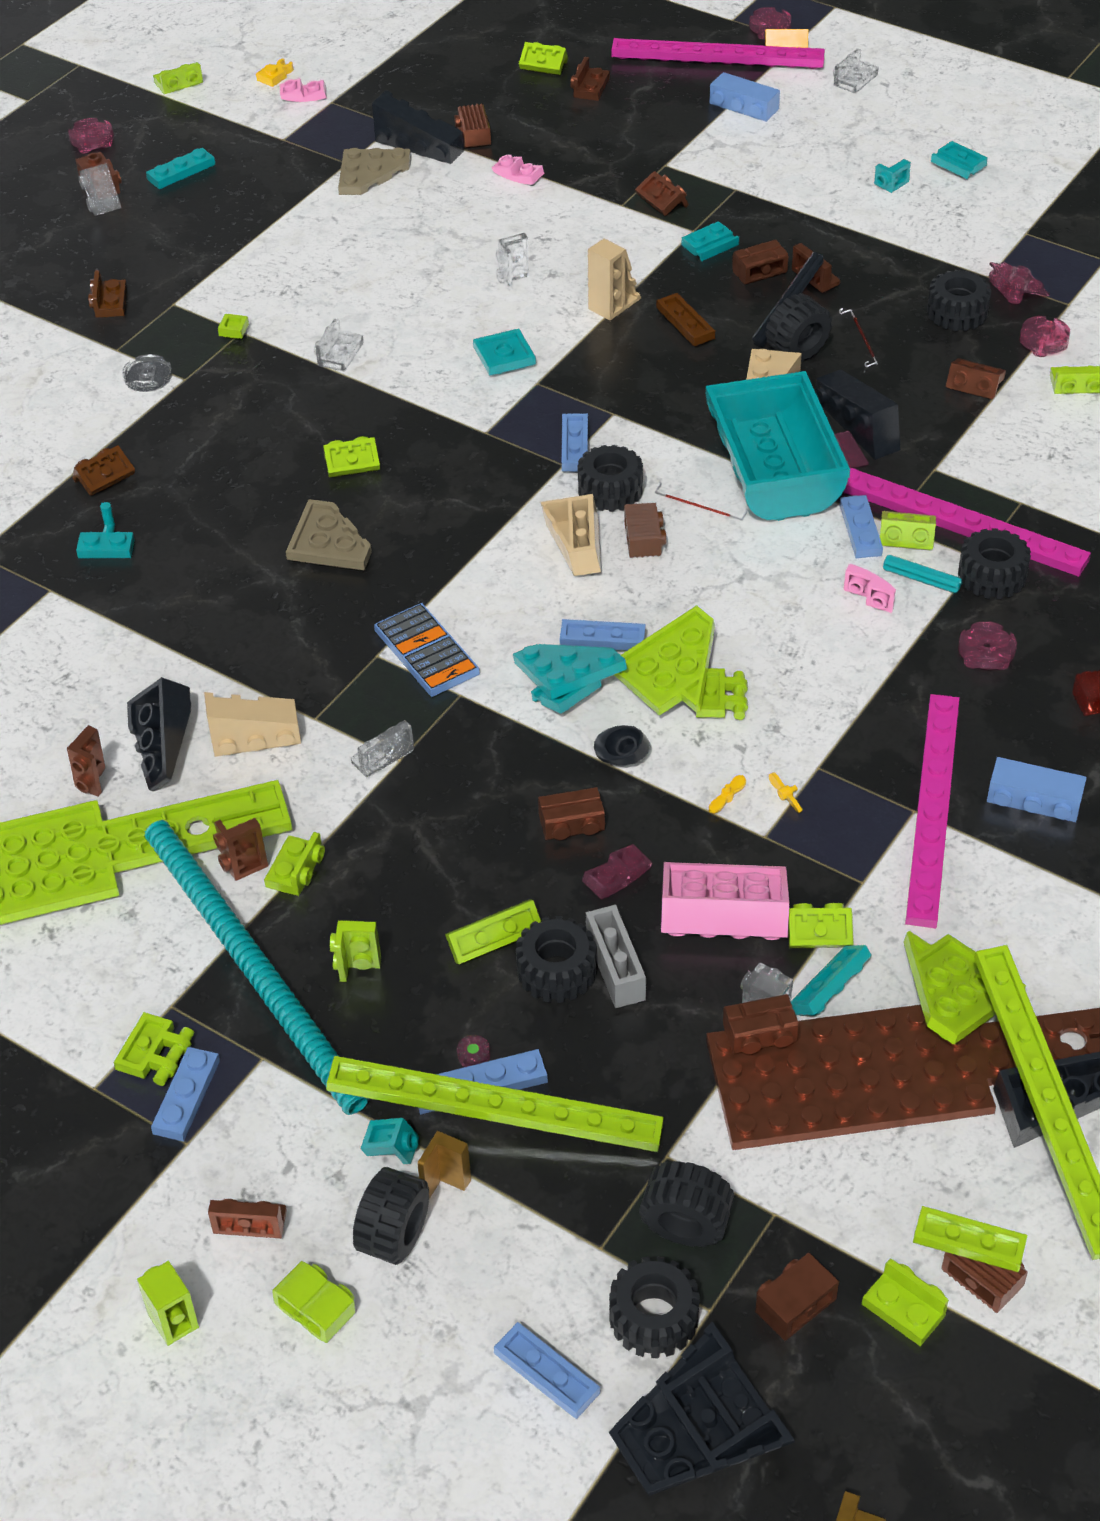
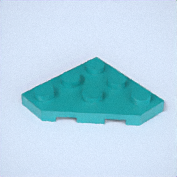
M536 644L526 646L522 650L513 653L514 663L551 700L627 669L626 660L610 647Z

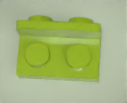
M525 42L519 67L525 70L561 75L563 64L568 62L566 48L558 45H542L538 42Z
M198 62L183 64L178 68L164 70L159 74L153 75L154 83L163 94L203 83L201 65Z
M1100 366L1051 367L1049 376L1054 394L1100 393Z
M362 436L355 438L353 441L346 442L335 440L323 445L329 477L380 470L375 437L368 438Z
M882 511L880 529L882 545L932 550L936 516Z
M313 832L309 840L288 835L264 879L265 887L299 896L304 886L310 884L316 863H320L323 859L325 847L322 845L320 833Z
M807 903L793 905V908H789V948L853 946L852 908H844V904L841 903L825 904V908H812V904Z
M338 921L336 933H331L330 952H334L333 970H338L340 982H347L349 967L361 970L369 968L380 969L381 952L376 922Z
M890 1258L885 1263L884 1273L863 1296L862 1305L921 1346L944 1319L949 1300L938 1287L932 1284L928 1285L918 1278L908 1266L898 1264Z

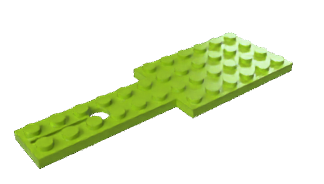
M279 780L102 821L98 800L0 822V925L120 896L115 878L116 872L162 862L144 835L146 829L152 823L159 820H165L169 823L174 833L178 835L191 854L217 848L213 835L216 834L214 822L221 820L228 830L238 824L256 818L261 827L262 837L291 831L292 824ZM201 820L203 824L209 826L206 832L199 835L187 832L191 826L190 823Z

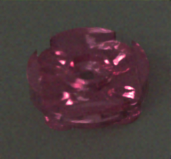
M775 7L760 8L753 12V16L750 15L749 27L758 34V38L765 39L766 29H790L791 15L783 9L782 13L776 12Z
M97 118L82 119L73 124L74 128L72 130L70 128L68 130L71 144L77 147L81 153H88L91 149L101 147L107 148L113 144V129L111 123L107 120H104L103 123L98 122Z
M1035 316L1023 323L1019 340L1023 346L1033 351V355L1045 357L1047 354L1057 353L1068 348L1070 328L1060 319L1054 318L1053 322L1046 320V316Z
M977 622L971 625V629L966 632L965 629L962 631L958 649L960 655L964 658V664L969 668L1005 670L1009 667L1010 661L1015 656L1017 642L1011 631L1010 635L1003 631L1002 625L994 622ZM987 643L990 647H985L984 644Z

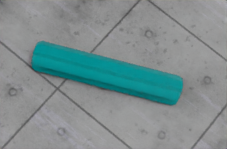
M887 555L884 560L883 569L952 593H958L961 588L962 579L960 577L893 555Z

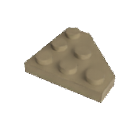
M344 149L338 185L339 195H362L368 192L369 186L375 183L379 186L392 179V174L400 170L403 173L409 170L410 149Z
M308 499L286 550L287 560L365 570L372 552L371 544L366 538L362 539L358 534L357 528L347 517L344 518L341 515L339 508L334 502Z

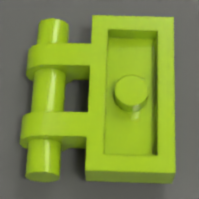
M708 668L701 711L696 713V717L725 718V709H731L734 712L735 719H744L745 712L748 709V700L745 697V693L748 690V682L745 679L744 672L736 671L733 677H725V668ZM725 691H731L733 695H725Z
M143 1012L113 1062L115 1070L145 1079L150 1069L157 1071L153 1081L157 1085L164 1086L168 1078L173 1077L178 1069L177 1063L181 1056L185 1054L188 1047H191L190 1040L194 1035V1031L188 1027H183L179 1035L172 1033L174 1030L172 1020ZM164 1046L171 1048L166 1057L159 1056Z

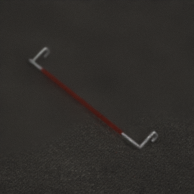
M843 308L840 309V310H839V313H840V314H843V313H846V312H848V311H851V313H852V315H853V318H854V321H855V323H856V325H857V327H858V329H859V331H860V333H861V335H862V337H863V339H864V341H865V343H866V345H867V347H868V349H869V351H870L872 357H873L874 360H875L874 363L869 364V365H866V363H869V361L865 362V367H869V366H871V365H873V364H877V365H878V363H877V361H876V359H875V356H874V354H873V352H872V350H871V348H870V346H869V344H868V342H867V340H866V337H865V335H864V333H863V331H862V329H861V327H860V325H859L857 319L855 318V316H854L852 310L849 309V310L844 311V312L841 313V310H843Z
M661 481L659 482L658 487L655 491V493L664 495L668 498H672L687 504H691L703 509H707L729 517H734L740 520H743L745 514L748 513V509L746 508L743 517L739 518L731 514L718 511L703 505H699L671 495L659 493L657 491L658 488L662 485Z

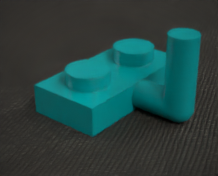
M108 502L102 503L100 508L104 522L103 532H80L76 549L78 558H131L135 541L133 532H114L115 522L111 504Z

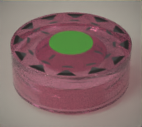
M477 1035L463 1038L457 1046V1057L461 1065L468 1067L488 1062L490 1047L487 1040Z

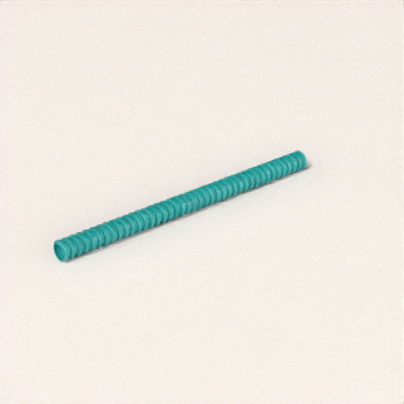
M165 820L152 823L145 831V839L154 848V851L158 854L169 872L172 873V876L177 880V883L181 886L187 897L191 899L192 904L195 905L196 909L205 919V922L210 925L211 930L219 938L221 944L224 945V948L239 966V969L244 972L245 977L249 979L250 984L254 986L255 991L259 993L260 998L264 1000L265 1005L269 1007V1010L274 1014V1017L279 1021V1024L284 1028L289 1038L300 1050V1053L305 1056V1060L310 1063V1067L321 1079V1082L326 1085L327 1089V1080L334 1056H339L336 1050L331 1047L325 1035L321 1033V1030L310 1018L305 1008L300 1005V1001L295 998L289 986L285 984V981L280 977L275 967L265 957L264 952L260 950V947L255 943L250 933L245 930L244 925L240 923L239 918L236 917L225 899L221 897V894L216 890V887L205 872L202 871V868L197 864L191 853L188 852V849L184 846L178 835L174 833L169 823ZM329 1091L346 1115H352L361 1111L369 1098Z

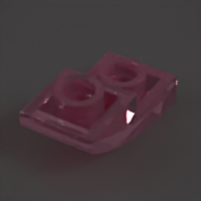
M632 844L610 853L607 863L585 871L582 881L600 899H604L639 878L652 866V862Z

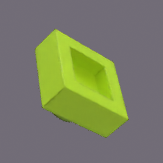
M224 314L218 326L219 336L242 339L249 325L248 316Z

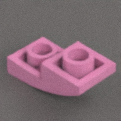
M300 78L290 79L280 84V97L283 100L295 102L325 99L326 85L324 80L311 81L303 85Z
M512 155L502 156L492 167L493 172L506 179L533 185L545 174L542 165L524 164L522 157H512Z
M848 565L845 573L844 590L865 596L867 606L892 613L896 589L878 575L859 566Z

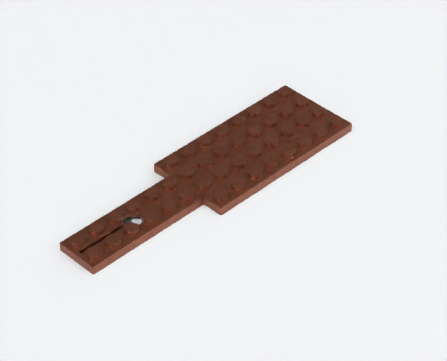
M921 1004L798 1021L797 1041H793L790 1045L778 1048L775 1045L764 1047L753 1054H745L743 1052L732 1053L725 1031L706 1034L708 1051L732 1150L995 1114L996 1105L989 1086L995 1085L999 1070L1017 1067L999 1021L983 1023L953 1045L927 1027ZM1100 1008L1036 1016L1053 1060L1100 1052ZM1066 1032H1076L1083 1036L1086 1044L1083 1048L1074 1050L1068 1043L1061 1042L1060 1037Z

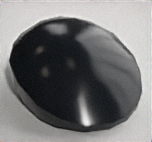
M621 725L608 728L601 732L594 741L596 756L601 761L610 765L624 766L635 764L642 760L650 749L648 738L635 726Z

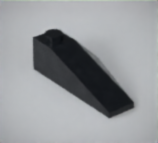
M163 677L127 702L128 728L130 733L136 737L137 742L134 746L136 752L142 755L141 768L150 791H155L172 779L191 713L190 687Z

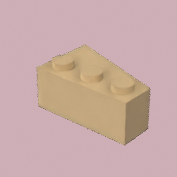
M605 238L588 249L587 255L588 309L608 320H612L639 301L641 296L635 289L637 285L636 280L631 277L630 271L632 267L626 249Z
M752 349L746 380L800 372L802 353Z
M593 494L540 502L546 526L573 575L578 576L601 572L599 520Z
M204 692L207 720L215 757L301 744L294 699L258 696V700L241 699L240 695L231 694L230 698L214 697L213 693Z

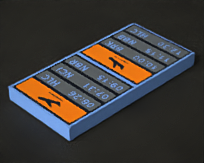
M423 603L374 624L375 632L431 697L480 675L479 667Z

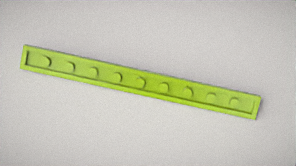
M1008 945L976 951L974 956L975 962L1092 1260L1100 1259V1174Z
M334 1056L327 1080V1091L658 1152L663 1123L662 1116Z

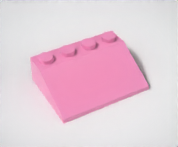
M664 862L661 933H668L671 936L699 934L706 938L716 937L717 935H730L736 939H745L749 936H761L767 940H777L780 937L788 938L789 892L786 867Z

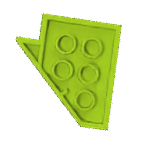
M696 605L621 654L626 660L627 669L614 674V676L659 716L681 701H684L696 713L700 712L715 631L714 619Z
M911 931L906 933L903 943L927 1027L939 1034L941 1038L955 1045L996 1015L974 959L976 952L949 934L930 945Z

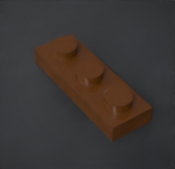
M678 293L656 301V308L693 346L715 339V330Z

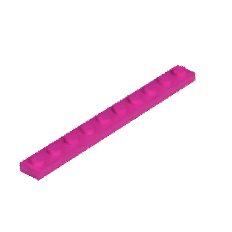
M614 38L612 45V57L620 59L639 58L641 60L660 59L661 61L681 60L682 62L702 61L703 63L761 64L770 67L781 65L790 68L800 66L811 69L823 68L825 49L621 38Z
M850 468V478H848L847 485L843 491L849 495H866L869 502L900 513L936 516V526L967 537H971V534L974 532L980 533L982 529L992 530V528H996L1000 531H1010L1011 534L1019 535L1020 540L1027 542V547H1030L1031 560L1078 577L1090 560L1091 552Z
M930 694L905 925L937 928L959 697Z

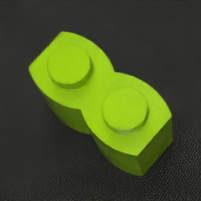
M300 1261L272 1290L274 1303L290 1318L301 1323L316 1338L328 1343L355 1314L354 1296L346 1286L342 1284L335 1285L327 1281L326 1273L318 1265L312 1264L310 1266Z

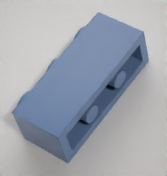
M724 72L710 84V104L766 122L779 110L780 90Z
M997 757L990 781L987 802L1076 822L1087 777Z

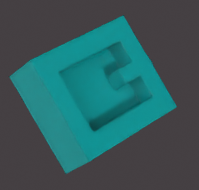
M903 159L890 168L879 163L875 166L874 184L890 193L894 192L909 182L911 162Z
M404 1118L371 1120L360 1149L366 1156L395 1154L403 1164H411L415 1150L418 1147L419 1136Z

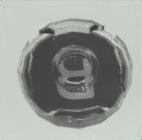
M140 355L131 364L130 361L127 362L122 369L124 383L128 388L139 392L161 389L172 378L170 362H166L159 355Z

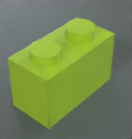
M169 1260L160 1266L151 1267L143 1276L137 1278L147 1314L167 1346L199 1328L190 1292Z

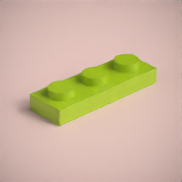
M527 900L445 935L456 964H461L517 941L525 928L530 929L532 922L537 921L540 923L541 920L534 901Z
M922 1206L913 1243L1019 1272L1028 1235Z

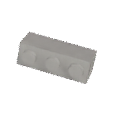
M612 905L586 912V932L590 931L593 935V941L596 944V962L614 1007L619 1008L645 1001L646 976L617 906Z

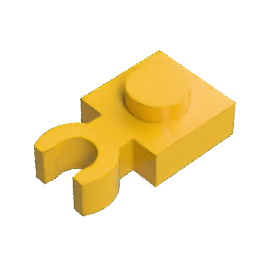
M282 58L277 61L276 65H266L256 73L257 81L274 87L287 78L286 74L293 72V62L285 64V59Z

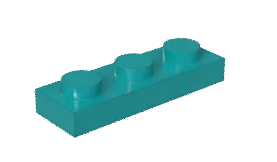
M204 148L195 149L191 153L177 157L168 163L158 165L154 169L147 171V180L158 189H161L216 165L215 158Z
M844 946L791 1001L795 1015L814 1016L823 1011L826 1006L825 1003L833 995L841 992L845 987L844 984L850 977L859 973L864 967L863 964L872 956L867 946Z

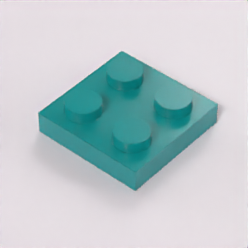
M519 328L473 339V347L489 376L536 364V356Z

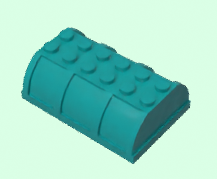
M806 371L706 386L705 394L708 408L713 418L717 421L718 433L722 443L729 451L731 465L737 479L742 483L747 505L754 514L766 520L778 521L784 520L786 517L799 515L806 517L812 513L822 512L840 497L847 485L848 478H850V467Z

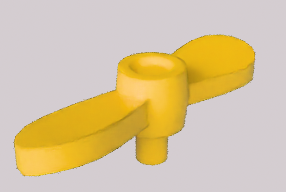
M775 772L770 773V783L777 789L780 799H787L797 813L802 812V807L793 796V792L798 790L797 786H785Z
M738 775L732 779L730 784H726L721 791V795L709 804V812L717 813L722 810L726 803L731 802L734 794L745 787L746 778L743 775Z

